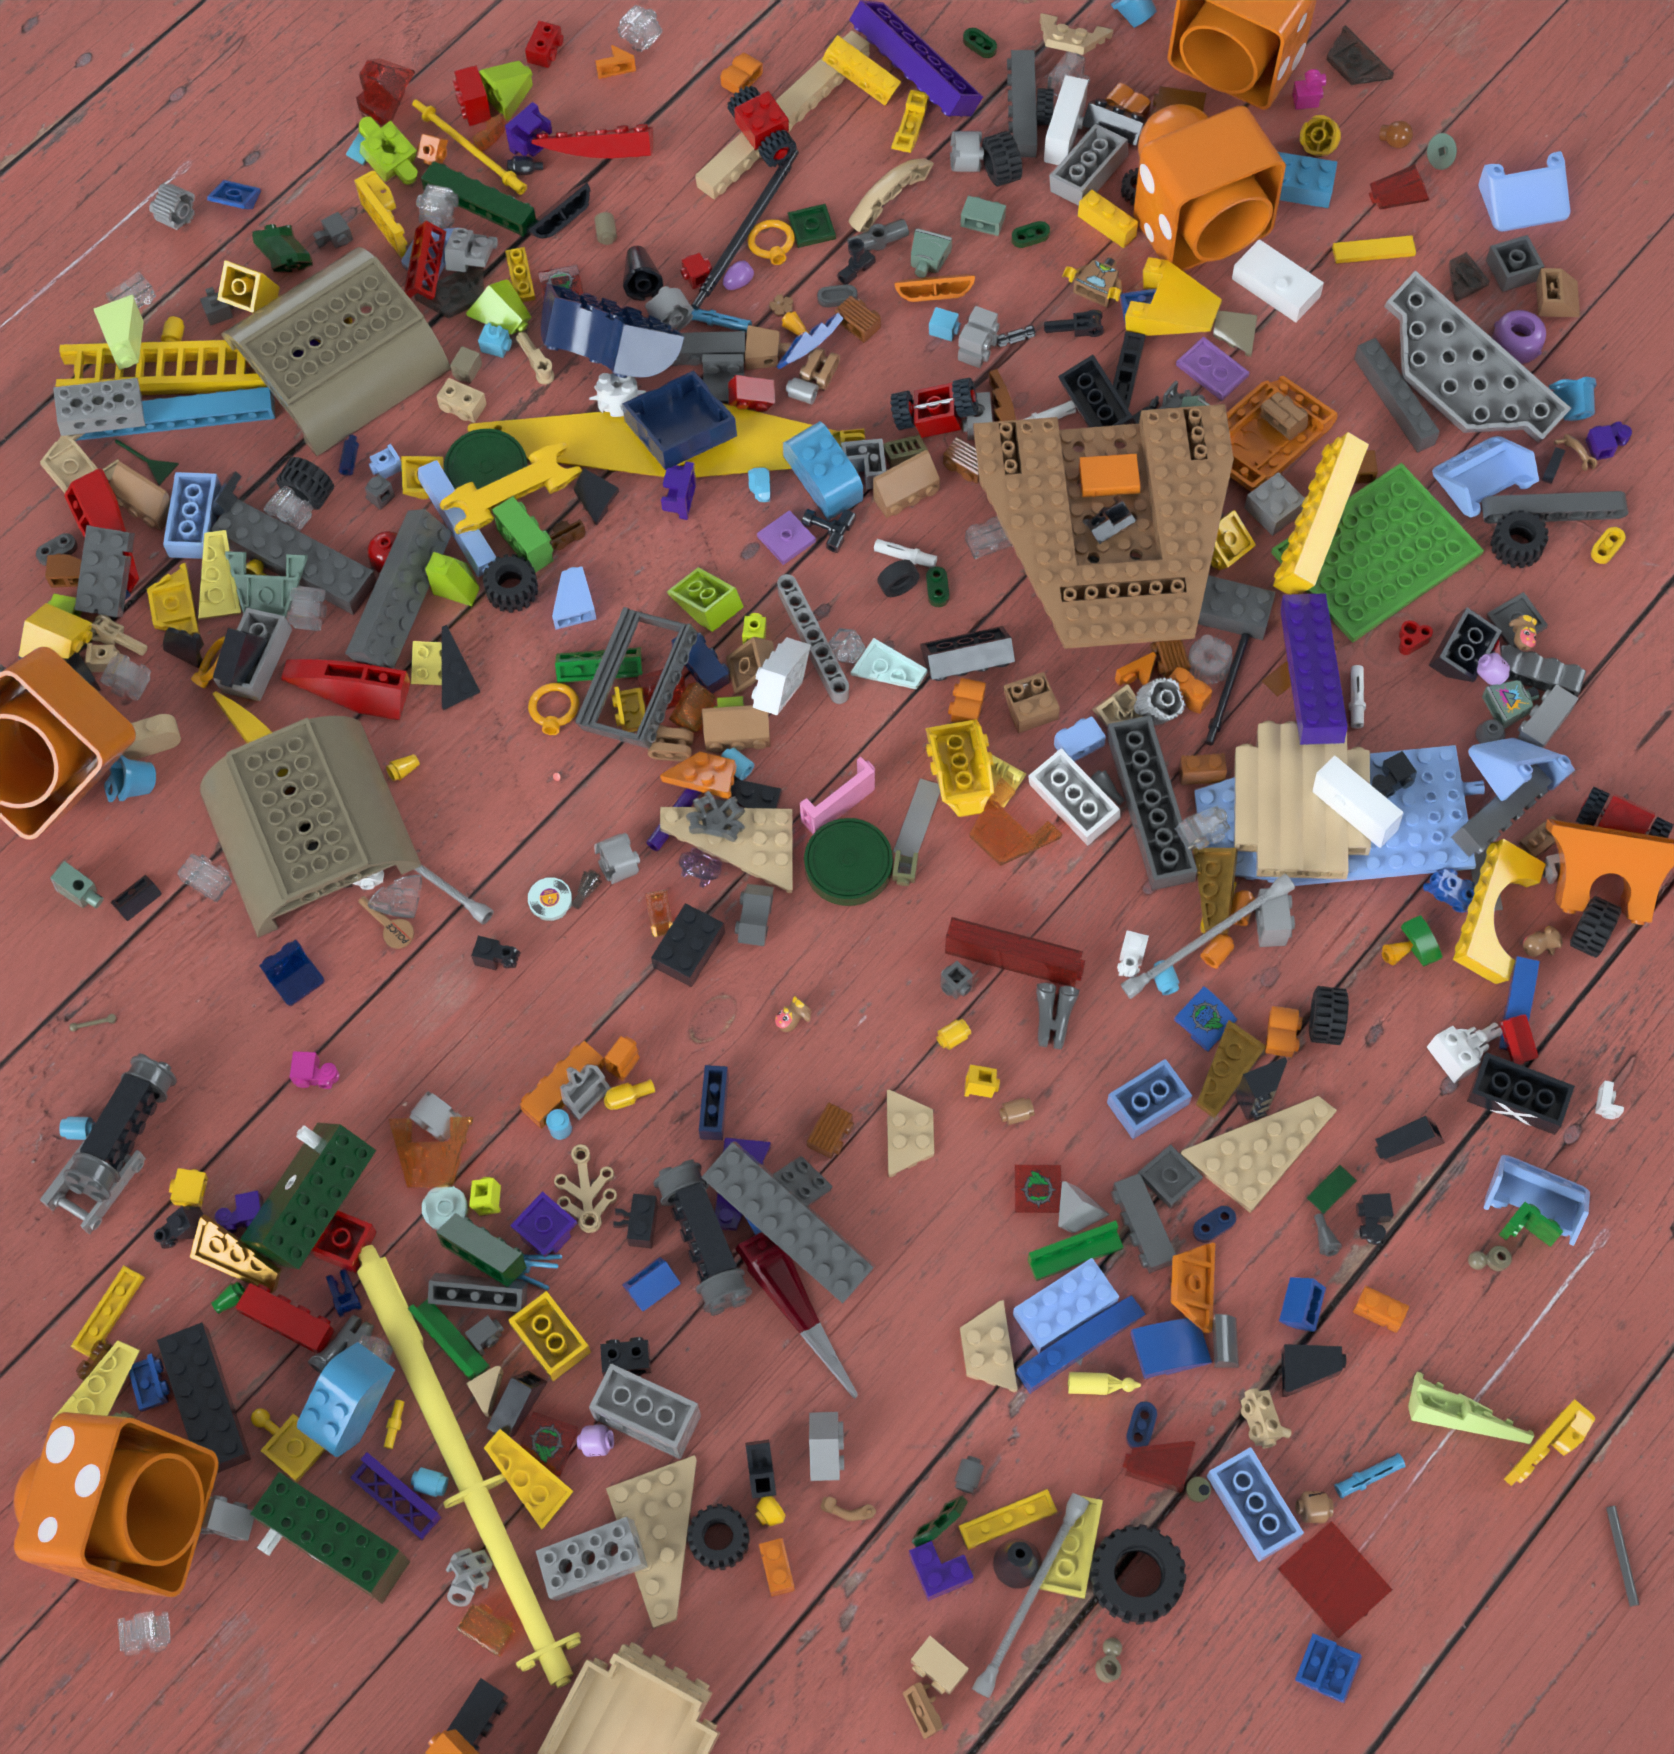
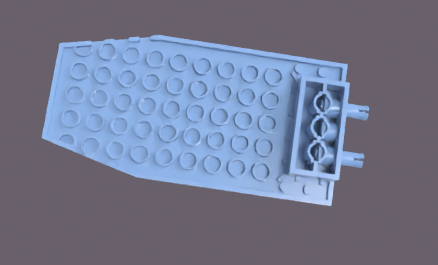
M1456 745L1401 750L1416 769L1417 774L1415 782L1410 787L1395 790V794L1387 798L1404 812L1398 831L1381 848L1371 841L1369 855H1348L1349 872L1347 879L1290 878L1294 886L1428 874L1446 868L1455 871L1475 869L1474 853L1468 857L1451 836L1469 821L1465 796L1483 795L1485 793L1484 781L1463 783ZM1401 751L1370 753V785H1372V780L1376 775L1385 776L1382 772L1383 761ZM1235 777L1195 790L1194 792L1201 848H1234ZM1238 851L1235 876L1244 877L1246 880H1267L1269 883H1274L1279 878L1257 877L1256 852Z

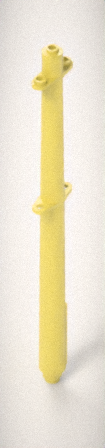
M373 1245L365 1246L359 1254L361 1268L357 1271V1274L460 1492L445 1500L443 1504L445 1508H450L465 1502L535 1652L519 1660L516 1663L518 1669L521 1668L522 1672H525L536 1666L535 1662L539 1660L550 1685H556L557 1688H561L570 1683V1677L573 1676L562 1648L567 1647L569 1650L581 1644L580 1633H574L555 1642L488 1490L505 1482L506 1479L503 1474L483 1481L423 1348V1337L411 1312L408 1310L409 1307L386 1257L380 1258Z

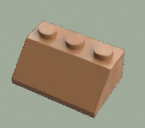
M928 450L873 478V500L886 518L898 515L903 509L916 505L921 499L933 496L939 490L940 478Z
M119 461L115 466L110 482L119 508H126L130 515L135 518L137 516L140 517L148 527H155L161 531L167 524L171 501L167 491Z
M753 705L702 709L706 751L717 753L726 749L730 750L731 748L741 751L745 748L760 750L771 747L768 712L753 708Z

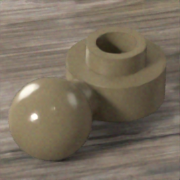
M1502 1246L1493 1247L1487 1255L1481 1251H1474L1468 1257L1470 1267L1475 1270L1483 1269L1487 1264L1494 1271H1503L1512 1261L1510 1252ZM1497 1254H1500L1503 1257V1260H1500L1497 1257Z
M1114 1637L1104 1641L1103 1652L1106 1656L1100 1658L1095 1665L1098 1678L1105 1683L1113 1682L1121 1675V1665L1116 1657L1122 1652V1644Z

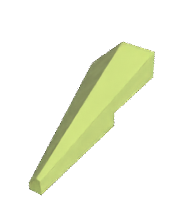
M1417 1371L1408 1405L1412 1421L1528 1444L1532 1442L1534 1438L1533 1431H1525L1514 1427V1421L1508 1418L1503 1421L1493 1416V1410L1460 1393L1457 1395L1444 1390V1385L1440 1382H1437L1435 1385L1423 1379V1373Z

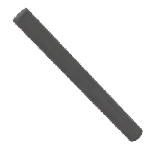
M1610 1506L1606 1510L1629 1606H1638L1640 1604L1616 1506Z

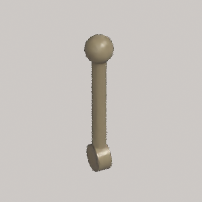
M110 1014L107 1018L80 1024L71 1023L69 1029L75 1032L78 1028L109 1022L114 1024L117 1018L114 1014Z

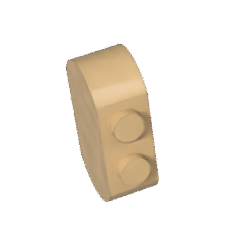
M159 714L131 723L135 728L136 738L122 755L127 759L136 760L176 747L181 741V736L175 717L169 714Z

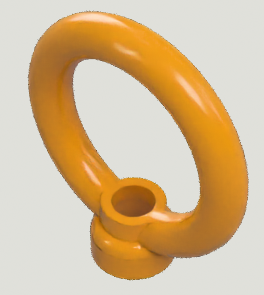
M774 219L765 220L754 226L747 237V244L755 255L770 259L773 265H780L786 261L785 254L792 248L795 235L787 223ZM766 228H779L787 236V240L782 247L774 246L770 251L759 248L755 243V238L760 231Z
M221 637L214 642L205 654L199 671L191 677V680L198 686L206 688L209 681L213 679L218 658L209 670L208 668L214 656L222 648L225 637Z
M562 683L545 684L531 695L528 703L529 714L536 723L542 726L543 733L556 735L559 733L560 726L569 723L576 716L579 710L578 695L568 685ZM552 691L565 693L571 701L569 711L560 718L555 716H547L545 718L541 716L537 711V703L544 694Z

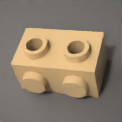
M451 378L447 379L436 396L439 408L442 411L453 413L460 419L473 423L476 422L487 405L483 392Z
M931 1636L927 1638L911 1658V1663L914 1665L912 1669L920 1677L923 1678L926 1675L933 1681L931 1686L940 1694L946 1692L950 1695L969 1669Z

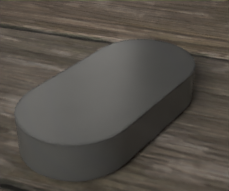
M849 284L823 287L818 291L817 300L823 307H838L849 296H853L857 300V289Z

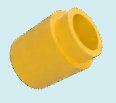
M175 316L169 317L164 323L161 341H182L185 329L183 320Z
M964 1019L954 1020L937 1031L939 1036L936 1039L943 1049L946 1047L948 1050H951L967 1040L971 1030Z

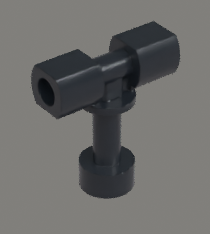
M855 238L848 243V252L852 257L848 261L849 265L837 274L838 280L844 285L853 281L857 277V272L861 269L865 271L876 262L875 256L868 250L864 252V242L861 239Z
M807 509L803 515L802 524L807 527H811L814 524L828 530L830 537L826 543V548L838 553L844 542L843 535L846 530L850 531L856 520V514L849 510H844L839 520H833L831 523L816 517L815 511Z

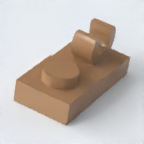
M1551 816V817L1549 818V819L1557 820L1554 816ZM1547 820L1519 842V845L1535 858L1556 843L1552 834L1546 828Z
M921 1682L904 1691L903 1696L923 1738L927 1739L944 1727L939 1714L935 1711L934 1706L931 1705L936 1700V1697L928 1698L925 1692L931 1687L930 1684L922 1686Z

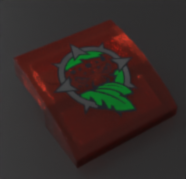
M578 265L538 272L543 299L547 283L570 288L578 295L583 294Z
M1014 1164L1015 1213H1059L1062 1188L1061 1165Z
M533 1411L520 1446L551 1473L561 1477L569 1458V1451L577 1435L578 1427Z

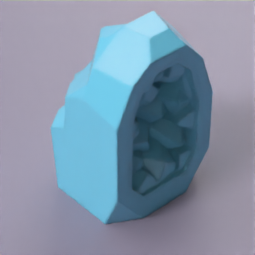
M753 468L749 470L750 491L754 493L755 499L759 502H769V470L766 468Z

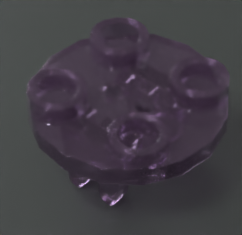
M697 848L691 849V852L682 853L678 860L680 867L683 869L681 876L685 878L688 874L701 879L699 886L702 888L708 885L710 880L717 879L722 871V862L720 860L704 855V852Z

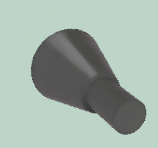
M1098 770L1090 778L1119 806L1125 801L1116 791L1106 770L1103 772Z
M1316 1214L1314 1218L1318 1227L1319 1253L1328 1257L1334 1256L1339 1252L1342 1245L1329 1226H1327L1323 1214Z

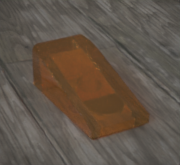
M667 889L645 893L653 937L665 935L673 923Z

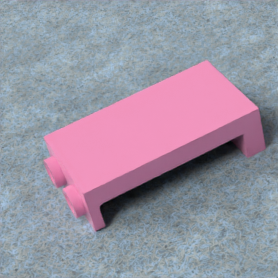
M859 757L857 759V775L820 804L814 807L807 798L800 803L801 822L814 834L821 826L837 820L875 790L874 766L868 760L865 762L862 757Z

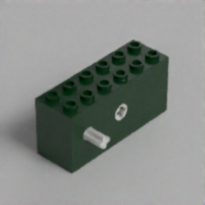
M317 1123L313 1130H310L305 1125L298 1130L296 1137L303 1141L304 1144L240 1239L276 1265L300 1269L377 1151L341 1124Z
M278 1472L250 1513L259 1523L269 1529L257 1547L259 1550L270 1556L282 1538L382 1604L410 1563L408 1558L399 1549L280 1472Z

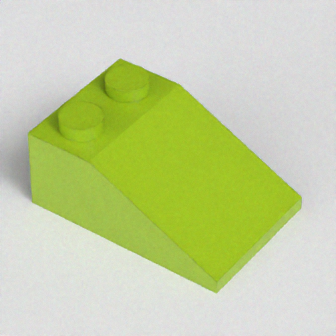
M699 567L667 591L668 595L695 621L712 632L744 607L735 587Z

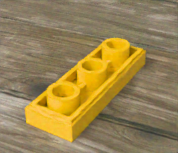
M525 247L505 250L512 286L521 301L536 300Z

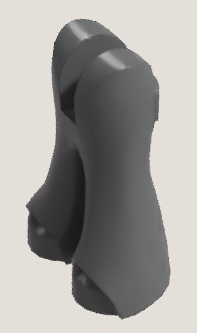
M1037 983L1036 995L1039 1004L1038 1044L1040 1047L1047 1048L1050 1038L1049 1033L1050 1031H1055L1053 1049L1062 1050L1066 1039L1070 1014L1080 990L1071 986L1059 988L1056 1018L1053 1020V1004L1057 986L1050 983Z
M356 1315L351 1316L332 1342L324 1350L312 1356L308 1364L321 1374L327 1364L345 1349L357 1342L365 1346L371 1337L374 1325L367 1321L361 1325V1318Z

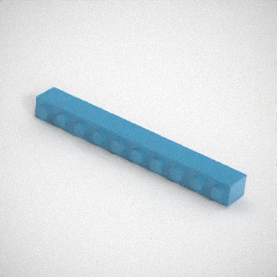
M258 387L257 389H239L229 392L219 391L211 394L176 396L174 398H157L155 400L142 401L145 426L85 433L75 441L275 419L274 396L268 387Z

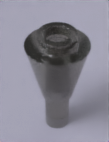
M590 869L588 872L583 871L578 894L571 906L578 910L580 909L585 898L602 883L599 879L601 875Z

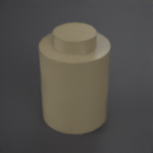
M608 212L596 215L594 221L598 242L604 245L612 244L617 239L614 216Z

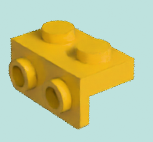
M618 686L614 687L615 694L611 696L614 708L618 707L619 713L615 714L617 727L621 726L622 730L627 732L638 731L646 712L641 687L620 691Z

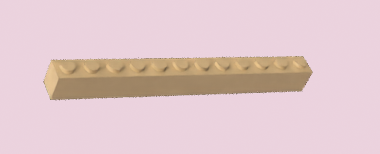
M851 30L843 39L869 57V42ZM822 58L776 100L789 119V132L798 121H802L805 115L811 109L813 110L823 98H826L831 90L839 86L845 76L824 62ZM741 132L696 174L697 188L715 200L726 191L728 186L736 182L743 172L749 170L757 159L762 158L758 152L759 149L754 150Z

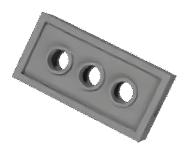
M138 378L53 387L57 423L61 436L145 426Z
M628 1517L536 1550L549 1599L555 1601L648 1567L635 1522ZM618 1545V1552L612 1556V1548ZM595 1554L594 1562L589 1565V1557ZM572 1562L571 1571L566 1573L567 1564Z

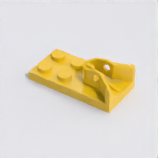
M370 171L354 180L360 203L400 258H403L407 252L406 246H408V243L403 236L405 233L400 223L396 224L391 212L396 209L394 198L390 188L376 172Z
M1574 1399L1551 1423L1504 1480L1511 1486L1516 1481L1521 1483L1535 1469L1532 1464L1536 1466L1549 1453L1550 1449L1547 1447L1549 1444L1563 1456L1571 1452L1583 1442L1595 1421L1594 1415Z

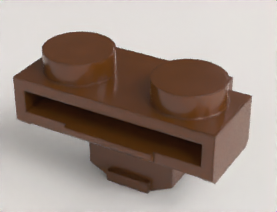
M579 519L572 524H569L568 521H561L555 524L553 527L554 533L550 535V545L553 550H562L573 541L581 540L586 533L582 521Z
M105 1339L95 1342L91 1348L92 1355L87 1361L83 1360L77 1367L76 1372L80 1379L84 1381L113 1347L111 1343Z

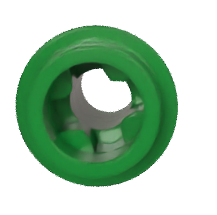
M238 1281L234 1284L230 1283L211 1302L214 1310L220 1314L236 1306L244 1294L245 1288Z

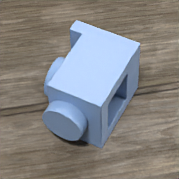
M391 444L387 445L388 448L370 456L371 463L368 465L373 475L380 474L386 479L402 471L401 460Z

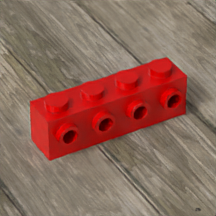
M251 1283L248 1285L235 1307L240 1314L316 1354L324 1350L334 1333L330 1320L321 1315L317 1318L310 1315L311 1311L302 1305H298V1307L291 1305V1300L281 1294H278L277 1297L270 1294L271 1290L260 1283L258 1286Z

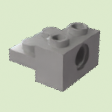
M465 228L453 229L445 247L446 270L466 272L468 265L485 267L493 250L494 241L484 237L474 238L473 230H466Z

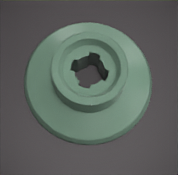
M1440 133L1431 139L1427 148V157L1435 169L1444 170L1448 168L1456 158L1457 146L1450 135Z

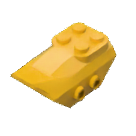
M977 719L925 728L929 744H926L928 757L932 756L933 762H930L932 775L937 776L942 802L948 804L958 817L982 813L988 798L994 793L990 766L993 765V757L991 752H987L986 747L989 746L987 734H983Z

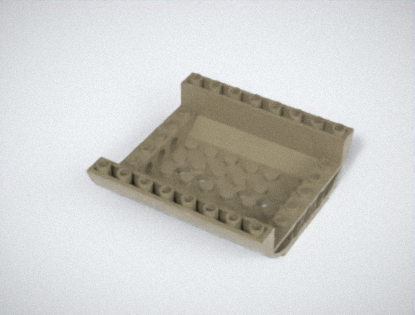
M357 247L221 334L233 351L235 349L240 351L300 427L306 444L316 456L330 449L451 369L438 339L426 322L423 314L377 257H374L362 247ZM365 306L372 308L369 313H362L361 309ZM347 317L355 319L352 324H346L344 320ZM313 339L321 341L318 346L310 345V341ZM296 350L304 352L301 357H294L292 355Z
M322 716L308 719L307 717L227 752L226 756L209 769L200 784V793L258 938L278 929L274 918L396 865L402 875L422 866L363 726L359 720L354 718ZM281 769H288V773L284 777H278V772ZM289 787L296 788L292 795H285V791ZM303 824H311V828L307 832L300 831ZM310 843H319L317 849L313 851L308 850Z

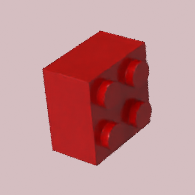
M477 65L454 71L455 80H452L455 92H457L455 95L458 105L460 104L463 120L467 119L469 126L491 121L487 94Z
M337 1210L311 1250V1253L316 1258L356 1274L360 1267L359 1254L363 1247L371 1245L377 1231L372 1224Z

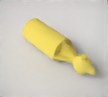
M1069 1372L1068 1374L1069 1394L1107 1395L1121 1388L1126 1392H1131L1135 1388L1141 1387V1383L1134 1381L1130 1377L1121 1381L1108 1373Z

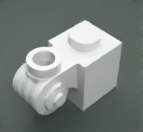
M1126 931L1120 955L1121 963H1118L1117 966L1119 976L1133 978L1139 974L1140 968L1138 967L1142 965L1149 936Z

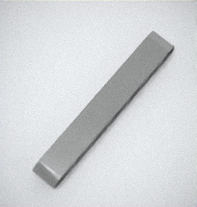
M790 574L780 576L777 582L779 598L801 641L811 645L809 657L825 689L834 703H845L849 698V683L794 576ZM798 603V604H800V605H798V606H793L792 604ZM802 620H807L808 622H807V623H801L800 621H802ZM811 637H816L817 639H816V640H810L809 638H811ZM820 654L826 655L825 657H818ZM830 671L835 672V673L832 674V675L826 674L827 672H830ZM836 689H843L844 691H842V692H836L835 690H836Z

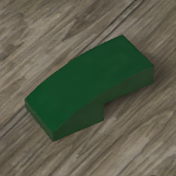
M1339 1165L1311 1192L1307 1199L1325 1214L1348 1192L1357 1180L1345 1168Z

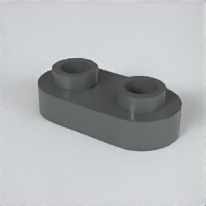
M61 534L38 547L36 557L40 564L46 566L47 555L58 553L71 555L77 549V542L71 534Z

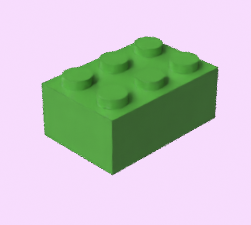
M512 496L492 509L497 531L519 558L522 556L526 561L529 560L532 567H534L535 573L553 562V548L550 545V536L545 530H540L537 520L534 516L530 517L526 513L527 509L521 501L517 502Z

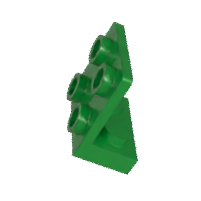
M1524 1202L1499 1233V1236L1506 1241L1510 1235L1516 1237L1520 1230L1525 1227L1551 1247L1563 1233V1230L1560 1229V1225L1556 1221L1543 1216L1535 1205Z

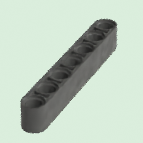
M1622 491L1488 496L1481 500L1483 520L1488 524H1497L1504 514H1510V511L1514 510L1516 513L1519 510H1524V513H1528V511L1533 512L1532 515H1538L1541 522L1621 519L1629 513L1626 494Z

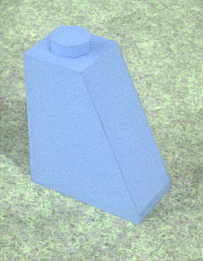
M582 566L571 567L561 573L552 615L555 630L596 620L594 605Z

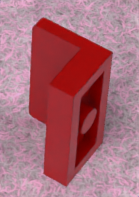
M1523 1014L1499 1021L1511 1062L1521 1065L1526 1061L1539 1057L1527 1015Z

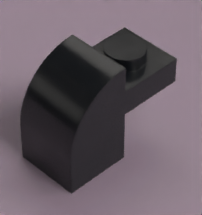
M769 1439L745 1443L752 1499L775 1496L776 1487Z

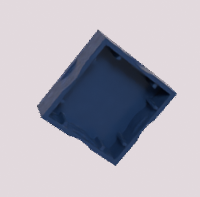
M694 370L668 382L658 389L648 391L622 403L625 422L665 470L737 437L735 417L721 401L712 395L708 386Z

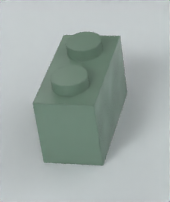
M968 196L961 213L960 227L999 236L1005 220L1006 205L987 201L979 197Z

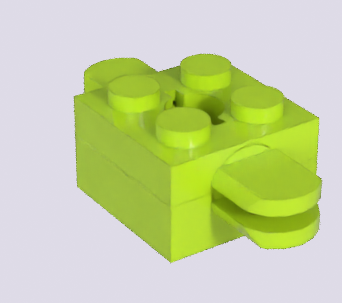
M372 117L362 118L358 131L365 140L360 143L359 153L384 182L397 175L406 185L414 183L417 179L418 170L412 162L415 161L417 150L392 121L380 127Z

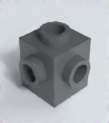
M956 961L942 971L940 987L946 995H952L955 999L961 995L964 997L972 989L973 975L966 966Z

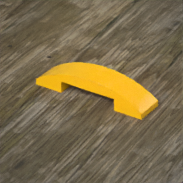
M910 90L906 102V110L899 130L894 137L892 149L912 152L922 127L929 96L926 93Z

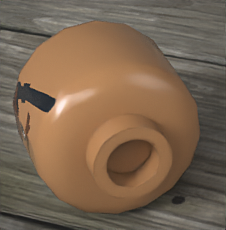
M1304 1491L1300 1499L1296 1500L1295 1510L1297 1514H1300L1301 1519L1305 1523H1326L1329 1517L1333 1515L1334 1506L1332 1499L1325 1492Z

